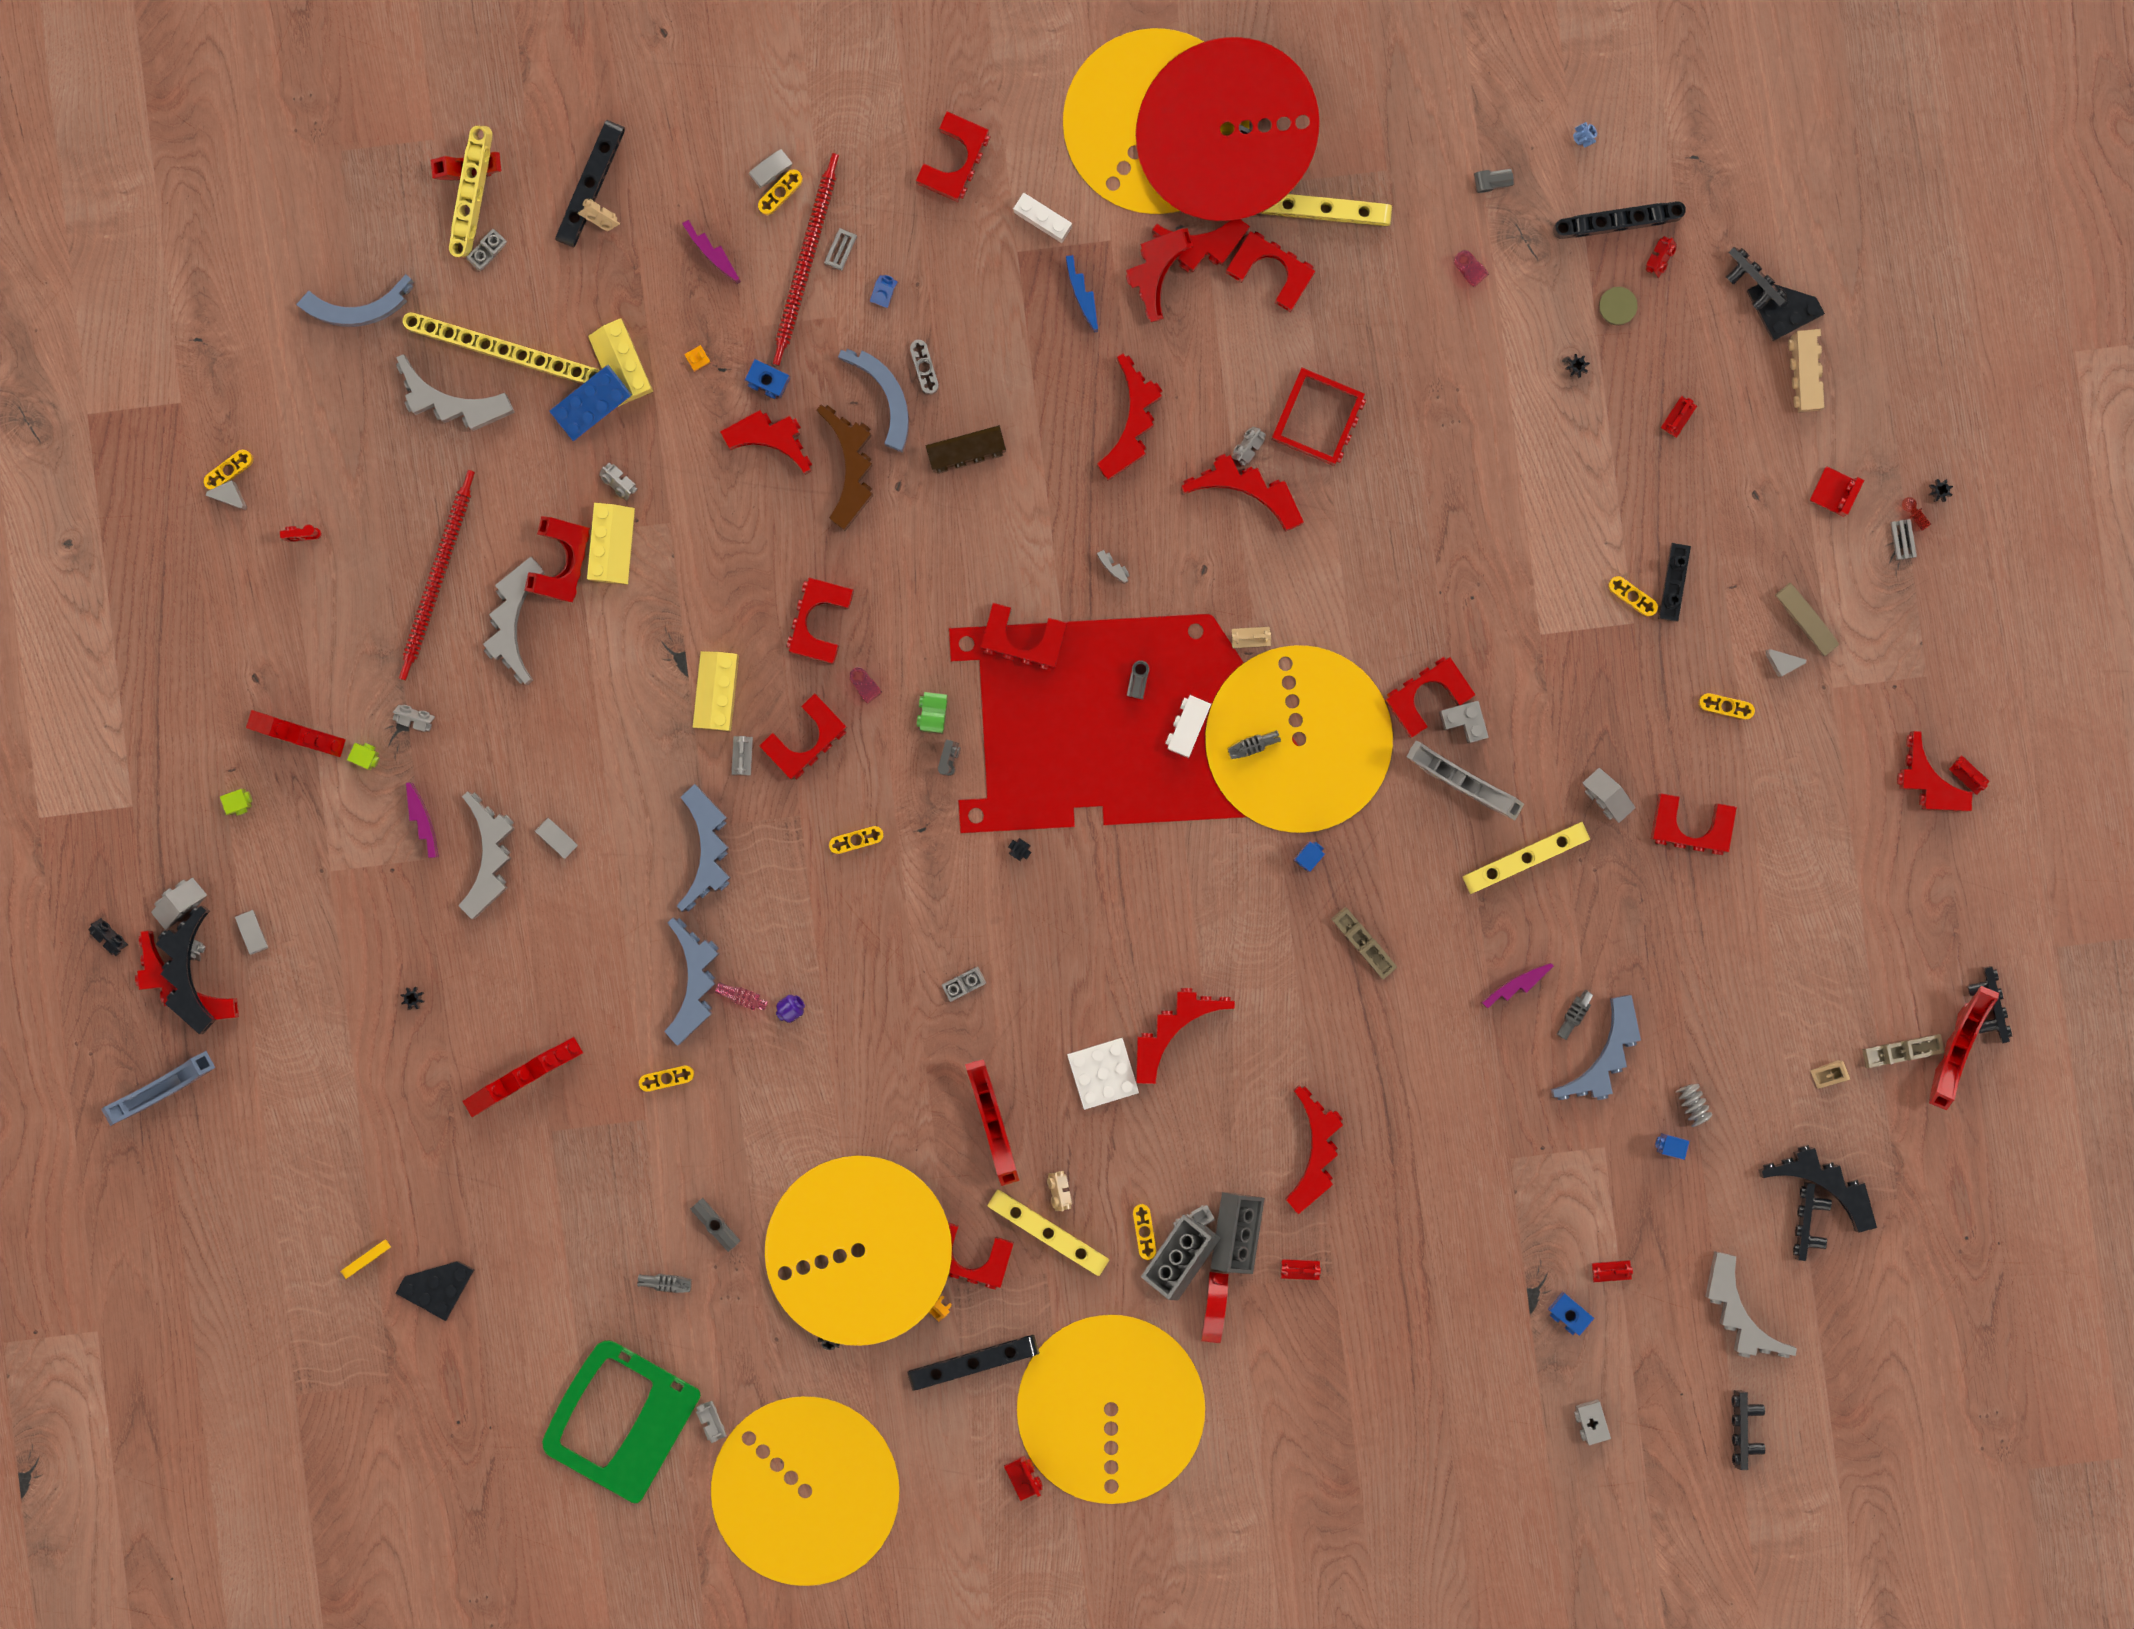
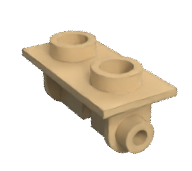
M585 199L583 202L584 209L578 212L579 215L607 232L620 225L617 222L615 213L610 212L604 207L600 211V205L592 199Z
M1270 627L1232 629L1233 648L1271 646Z
M1064 1171L1048 1173L1047 1184L1049 1189H1051V1204L1053 1208H1055V1211L1071 1209L1070 1191L1063 1192L1062 1190L1069 1187L1067 1175L1064 1174Z

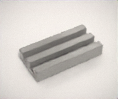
M839 228L824 264L842 271L857 235ZM844 234L845 236L839 247L834 261L831 262L830 260L838 244V241L841 235ZM851 237V240L842 258V261L840 265H838L837 263L845 247V244L848 238Z
M1911 519L1890 522L1896 560L1917 557ZM1904 524H1906L1911 554L1908 553ZM1897 525L1900 527L1904 555H1901Z

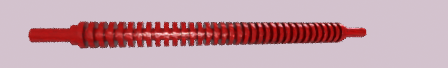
M832 153L828 169L821 176L823 178L820 180L822 184H819L821 189L817 190L816 203L813 205L815 208H812L814 213H811L810 216L812 217L809 219L811 222H808L810 227L806 229L809 232L805 233L808 237H804L805 241L802 243L804 246L801 247L803 251H800L802 256L798 257L801 261H797L798 265L795 268L797 270L794 272L796 275H793L795 280L791 282L794 285L790 286V294L787 296L789 299L786 300L788 304H785V308L788 309L783 310V318H781L783 323L779 324L782 328H778V331L781 333L776 335L780 338L775 339L777 341V349L772 363L776 366H780L784 349L787 348V345H790L788 340H791L792 337L789 335L793 334L790 330H794L793 326L796 324L794 321L797 320L795 316H798L796 311L800 310L797 306H801V297L804 295L802 292H805L803 287L807 285L804 282L808 281V273L811 271L809 268L812 267L810 263H813V259L810 258L815 257V249H817L815 244L819 242L816 239H820V236L817 234L822 232L820 231L823 228L821 225H824L822 220L826 218L823 215L827 214L824 210H828L827 206L830 204L828 201L831 200L829 196H832L830 191L834 190V182L837 179L834 172L839 155Z
M467 471L463 486L456 492L459 494V496L455 495L458 501H453L456 506L452 505L451 508L455 510H450V513H453V515L449 514L448 517L452 519H447L450 525H445L448 529H444V532L447 534L443 533L442 536L445 539L441 538L440 540L444 544L439 543L442 549L438 548L437 550L441 553L436 552L439 558L435 557L434 560L438 562H433L432 565H435L436 568L431 567V570H434V572L429 573L433 577L428 576L431 582H426V584L430 585L429 587L425 586L428 592L423 591L426 596L422 595L421 597L425 601L420 600L423 606H418L422 610H417V613H420V615H415L419 619H414L413 621L417 625L412 624L415 630H410L414 634L409 633L412 639H407L411 643H406L409 649H404L407 653H403V660L405 661L399 679L406 681L411 664L418 658L414 655H419L416 649H421L418 647V645L422 646L419 640H424L421 635L425 636L426 633L422 631H427V628H424V626L429 624L425 622H430L427 616H432L429 611L433 612V609L430 607H435L432 602L436 603L437 600L433 598H438L435 592H440V590H437V588H441V585H438V583H443L440 578L444 579L445 576L441 574H446V571L443 570L448 568L445 564L449 565L446 559H451L448 554L452 555L453 552L449 550H454V547H451V545L455 546L456 543L452 541H457L454 535H459L456 531H460V528L457 526H462L459 521L463 522L464 519L460 517H465V514L462 513L467 511L464 507L468 508V504H465V502L469 503L470 500L467 497L471 498L472 496L470 495V487L475 475L474 471Z

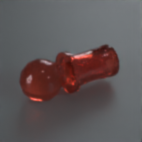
M1907 497L1902 501L1903 510L1912 514L1909 518H1913L1921 531L1931 525V522L1921 511L1922 508L1917 509V502L1914 498Z

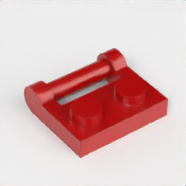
M310 524L305 525L303 529L297 528V526L285 527V530L280 531V539L287 542L317 540L322 536L321 530L314 528Z

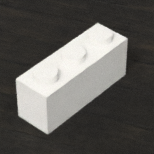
M1025 193L1022 194L1013 208L1016 215L1061 243L1072 228L1070 221Z
M1191 695L1188 699L1184 698L1181 705L1183 713L1181 717L1177 715L1173 724L1176 727L1174 734H1169L1165 743L1169 745L1168 750L1189 758L1211 706L1210 703Z

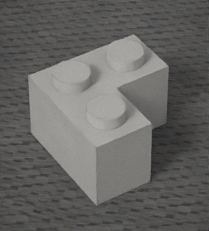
M1479 701L1439 712L1444 730L1463 725L1468 744L1489 738Z
M1600 768L1583 782L1587 789L1585 790L1587 796L1592 800L1596 799V803L1602 809H1605L1603 813L1610 820L1613 818L1620 823L1636 808L1623 788Z
M194 878L188 881L182 880L175 886L174 890L168 889L161 895L162 898L154 904L156 907L151 913L165 930L179 922L188 911L198 906L207 896Z

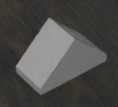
M232 480L206 493V496L243 510L247 508L236 482Z
M1771 649L1766 650L1765 653L1778 678L1806 663V659Z

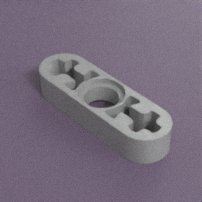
M915 340L910 346V351L921 388L924 393L932 395L937 392L939 385L930 354L924 341ZM917 344H920L921 347L924 346L922 354L923 357L927 355L928 358H921L916 361V358H919V354L917 351L914 352L913 349H916ZM922 362H927L930 365L928 372L924 373L919 370V365ZM921 376H929L931 383H935L933 390L924 387L927 385L926 378L921 379Z

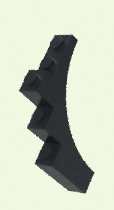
M201 905L200 907L196 906L189 915L191 917L186 922L183 921L176 928L177 932L174 930H164L157 938L159 941L156 943L173 959L164 964L162 967L163 971L161 972V975L177 988L176 991H171L166 997L168 1000L165 1005L198 1034H204L216 1021L198 997L191 974L193 942L201 923L210 912L205 906Z
M1809 1145L1798 1147V1151L1793 1152L1795 1160L1792 1157L1781 1160V1164L1774 1165V1162L1764 1164L1763 1168L1758 1170L1762 1178L1795 1176L1810 1180L1829 1191L1841 1203L1852 1222L1855 1232L1860 1233L1877 1228L1865 1183L1859 1182V1180H1852L1847 1182L1848 1185L1846 1186L1840 1165H1834V1162L1823 1164V1168H1821L1816 1149L1809 1147Z

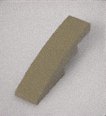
M1788 583L1775 594L1793 621L1800 626L1807 638L1814 643L1823 656L1829 654L1839 645L1817 613L1791 583Z
M1344 907L1331 918L1382 979H1385L1397 968L1395 963L1347 907Z
M1941 1034L1866 1048L1862 1049L1866 1068H1872L1944 1053Z

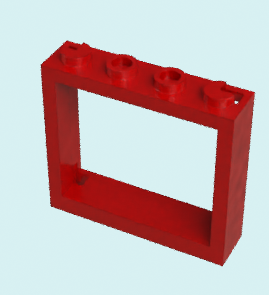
M1301 367L1271 440L1335 466L1336 462L1340 463L1343 458L1344 452H1341L1343 446H1348L1352 435L1349 434L1351 427H1356L1359 419L1356 416L1359 409L1363 410L1366 403V400L1363 399L1365 393ZM1305 377L1357 398L1333 456L1282 436Z

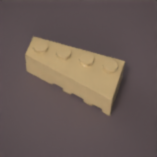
M1821 329L1797 331L1788 340L1789 351H1792L1790 368L1794 370L1792 388L1796 390L1794 407L1797 408L1798 413L1821 411L1824 409L1823 382H1819L1823 371L1821 363L1818 362L1822 349L1821 345L1817 343V336H1821Z

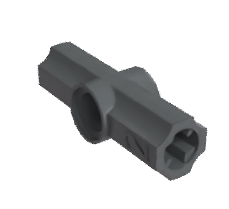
M704 1198L690 1208L705 1225L707 1231L719 1241L727 1252L741 1241ZM712 1220L720 1222L719 1230L711 1228Z

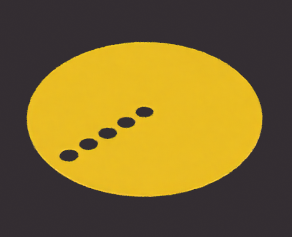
M1150 28L1136 30L1118 36L1102 45L1086 59L1077 71L1068 89L1064 105V139L1070 158L1078 173L1104 199L1119 207L1139 213L1166 214L1180 211L1166 202L1155 191L1143 172L1139 158L1131 159L1128 156V149L1131 146H1136L1138 113L1142 100L1152 81L1176 56L1204 41L1190 34L1170 29ZM1248 120L1241 122L1240 125L1249 129ZM1225 122L1220 128L1221 133L1225 136L1231 135L1234 131V125L1230 122ZM1122 161L1128 162L1131 166V171L1127 175H1121L1117 171V165ZM1110 177H1116L1120 181V187L1115 191L1109 190L1106 186V181Z
M1294 645L1261 653L1238 667L1228 677L1218 691L1207 719L1205 744L1213 777L1222 793L1236 809L1253 821L1268 828L1285 832L1305 833L1327 829L1344 822L1359 812L1372 799L1388 771L1393 748V731L1390 714L1383 696L1371 678L1361 668L1347 658L1330 650L1313 646ZM1282 657H1289L1292 660L1293 665L1290 670L1283 671L1279 668L1278 662ZM1288 675L1293 676L1296 680V685L1291 690H1287L1282 686V679ZM1294 694L1299 698V705L1296 708L1287 707L1285 699L1288 695ZM1298 713L1302 716L1303 722L1301 726L1292 727L1289 724L1291 714ZM1276 730L1278 731L1281 742L1266 746L1264 751L1247 757L1230 758L1228 747L1255 735L1263 736ZM1296 732L1305 734L1306 742L1304 745L1296 746L1293 743L1292 736Z
M849 1156L830 1160L816 1166L798 1178L778 1202L771 1216L765 1240V1263L768 1279L776 1298L784 1310L796 1323L813 1335L844 1345L862 1346L885 1342L905 1333L918 1324L940 1297L948 1278L952 1258L951 1233L942 1206L931 1189L919 1177L903 1166L871 1156ZM856 1243H861L865 1247L864 1255L859 1258L854 1257L851 1253V1248ZM843 1249L846 1252L847 1258L843 1263H836L834 1261L833 1253L835 1250ZM818 1255H825L828 1258L829 1263L826 1268L819 1269L815 1266V1258ZM802 1260L810 1264V1271L805 1275L799 1274L796 1270L798 1262ZM783 1266H788L792 1270V1276L788 1280H781L778 1276V1271Z
M1098 1315L1076 1321L1062 1328L1043 1343L1039 1348L1040 1354L1032 1357L1023 1374L1017 1399V1419L1020 1435L1029 1457L1050 1482L1064 1492L1086 1501L1118 1504L1136 1501L1158 1492L1170 1484L1185 1469L1193 1457L1202 1436L1205 1422V1398L1199 1374L1186 1351L1176 1340L1157 1326L1134 1317ZM1109 1402H1113L1118 1406V1412L1114 1416H1108L1104 1412V1406ZM1110 1421L1118 1425V1432L1113 1436L1107 1435L1104 1431L1105 1424ZM1114 1441L1118 1444L1116 1454L1109 1455L1105 1452L1104 1445L1106 1442ZM1114 1460L1117 1462L1118 1471L1115 1474H1108L1105 1471L1104 1465L1107 1461ZM1110 1479L1117 1481L1119 1485L1118 1490L1113 1494L1106 1492L1104 1488L1105 1482Z
M791 1397L772 1402L754 1411L739 1423L728 1436L718 1454L713 1469L711 1481L712 1508L717 1526L725 1542L732 1552L749 1568L762 1576L784 1584L798 1586L821 1585L844 1578L865 1565L881 1548L891 1531L897 1514L899 1503L898 1472L886 1441L879 1431L861 1414L848 1406L825 1398ZM751 1431L756 1435V1441L753 1445H745L743 1443L742 1435L745 1432ZM762 1444L767 1445L770 1449V1455L764 1459L759 1458L756 1454L757 1447ZM773 1458H781L783 1460L784 1468L781 1471L775 1472L771 1469L770 1462ZM786 1472H796L798 1475L797 1483L794 1485L787 1484L784 1480ZM802 1484L811 1486L812 1494L810 1497L802 1498L799 1495L798 1488Z

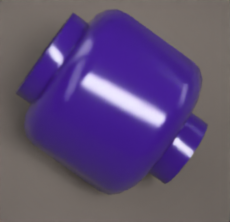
M789 994L776 1004V1015L781 1021L784 1020L787 1023H792L803 1015L805 1004L799 996Z

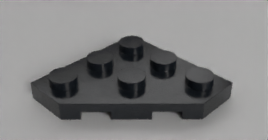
M1759 284L1747 290L1752 302L1764 292ZM1776 284L1773 285L1778 290L1781 288L1787 293V299L1790 303L1784 308L1779 306L1774 300H1771L1761 311L1757 310L1772 341L1825 314L1815 296Z
M455 1261L410 1274L403 1278L395 1294L447 1321L475 1270L460 1261Z

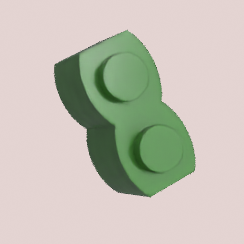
M924 692V696H920L919 707L922 708V714L917 717V726L920 727V731L943 734L948 695Z

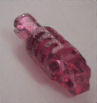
M719 982L715 993L731 998L733 1003L755 1010V1008L765 1010L768 1001L759 998L760 994L739 986L734 988Z

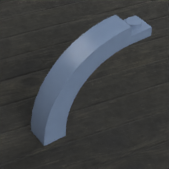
M405 274L394 288L381 299L360 307L332 305L319 299L310 291L296 305L309 315L325 323L344 327L365 326L391 316L408 301L402 296L404 294L407 295L413 289L414 281Z
M841 350L838 356L839 360L864 370L882 387L890 407V427L884 444L903 453L908 437L909 415L899 383L889 369L872 355L861 351L860 356L857 357V353L852 350Z
M207 1051L154 1082L103 1107L101 1110L110 1126L183 1089L212 1071L215 1066Z

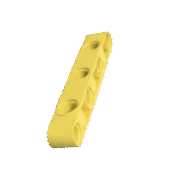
M474 126L469 133L449 244V251L455 257H466L472 251L492 142V131L487 126ZM480 130H482L484 133L482 139H480L478 136ZM473 168H475L477 171V175L475 177H473L471 174ZM466 206L470 208L469 215L465 214ZM459 244L463 246L462 253L458 251Z
M1288 194L1277 204L1261 212V214L1390 226L1392 205ZM1285 201H1289L1293 207L1287 210L1282 204ZM1328 205L1331 211L1323 213L1321 206ZM1366 209L1369 215L1362 217L1359 214V210Z
M1580 822L1462 877L1469 893L1472 894L1590 840V837L1583 822ZM1560 836L1566 840L1564 847L1557 845V839ZM1525 852L1531 855L1529 863L1522 861V855ZM1490 868L1496 871L1494 879L1487 877V871Z
M998 1189L987 1205L998 1214L1097 1276L1101 1275L1109 1262V1259ZM1018 1207L1021 1210V1215L1013 1217L1010 1213L1012 1208ZM1051 1228L1054 1231V1235L1047 1238L1043 1235V1230ZM1077 1249H1085L1087 1252L1086 1256L1078 1258L1075 1254Z

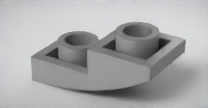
M780 149L752 169L749 175L759 188H762L774 181L777 175L791 168L793 163Z
M492 229L466 259L481 272L502 250L507 241Z
M1104 550L1097 553L1099 560L1110 574L1124 584L1128 582L1127 577L1130 575L1125 566L1121 567L1120 564L1112 567L1111 564L1114 561L1110 553L1106 554Z
M549 818L535 830L563 859H566L578 846Z
M253 910L235 917L250 955L268 948L263 931Z
M976 967L942 984V987L951 1002L985 985L986 981L979 967Z

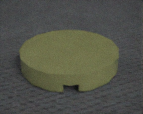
M1613 287L1607 290L1599 302L1601 316L1612 325L1626 324L1635 316L1638 308L1635 295L1624 287Z

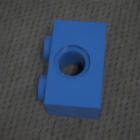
M754 359L745 381L749 383L748 387L756 391L760 388L766 391L765 395L775 399L776 397H782L790 381V376ZM765 376L772 377V382L769 385L762 384V379Z
M1316 841L1313 843L1308 842L1294 858V861L1307 872H1310L1325 855L1322 852L1324 848Z
M1661 1133V1136L1656 1139L1655 1148H1657L1658 1153L1685 1160L1690 1141Z
M1563 1291L1548 1308L1552 1312L1549 1316L1558 1323L1560 1320L1566 1324L1564 1328L1572 1335L1577 1333L1580 1336L1594 1320V1317ZM1573 1310L1575 1313L1574 1318L1566 1320V1312Z

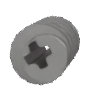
M1690 1084L1676 1091L1682 1092V1095L1678 1097L1679 1099H1685L1682 1107H1689L1685 1114H1692L1688 1120H1695L1691 1127L1708 1121L1712 1116V1112H1706L1709 1106L1703 1105L1706 1099L1700 1098L1703 1092L1697 1091L1700 1087L1699 1084Z

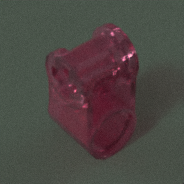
M1461 251L1455 256L1454 265L1471 286L1476 287L1489 275L1485 267L1469 251ZM1461 257H1467L1466 263H1460Z
M856 667L852 669L850 680L867 704L882 694L880 688L863 668ZM856 671H857V673H861V672H862V673H863V675H862V679H863V680H862V681H859L858 679H857V680H854V679H853V678L855 677L854 672H856Z

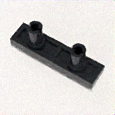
M1733 247L1728 252L1737 261L1738 265L1726 278L1732 284H1735L1745 273H1749L1763 288L1764 292L1751 303L1758 311H1761L1771 300H1774L1779 306L1784 308L1790 303L1787 299V293L1781 288L1778 290L1773 285L1775 281L1769 275L1765 276L1761 272L1762 267L1754 261L1752 263L1748 259L1750 255L1743 248Z
M1671 543L1658 619L1679 621L1691 546Z
M1992 966L1983 967L1986 977L1985 982L1968 985L1970 996H1974L1978 989L1983 986L1999 993V997L1993 1005L1994 1019L1984 1021L1979 1034L1996 1030L1999 1032L2002 1044L2010 1042L2009 1037H2012L2010 1025L2006 1026L2005 1018H2008L2006 1007H2002L2000 1001L2004 998L2001 988H1997L1996 981H1999L1997 969L1993 970Z
M1804 1182V1186L1800 1188L1802 1203L1798 1206L1797 1216L1800 1217L1799 1225H1796L1795 1236L1798 1237L1797 1244L1793 1246V1255H1795V1259L1800 1261H1806L1809 1247L1826 1249L1827 1238L1810 1236L1811 1217L1813 1209L1830 1211L1832 1206V1200L1815 1198V1184Z
M1734 1390V1395L1731 1399L1732 1406L1734 1407V1415H1732V1425L1734 1426V1434L1732 1435V1444L1734 1446L1732 1463L1734 1468L1748 1470L1749 1455L1765 1454L1764 1443H1748V1416H1764L1765 1406L1763 1404L1748 1405V1392Z

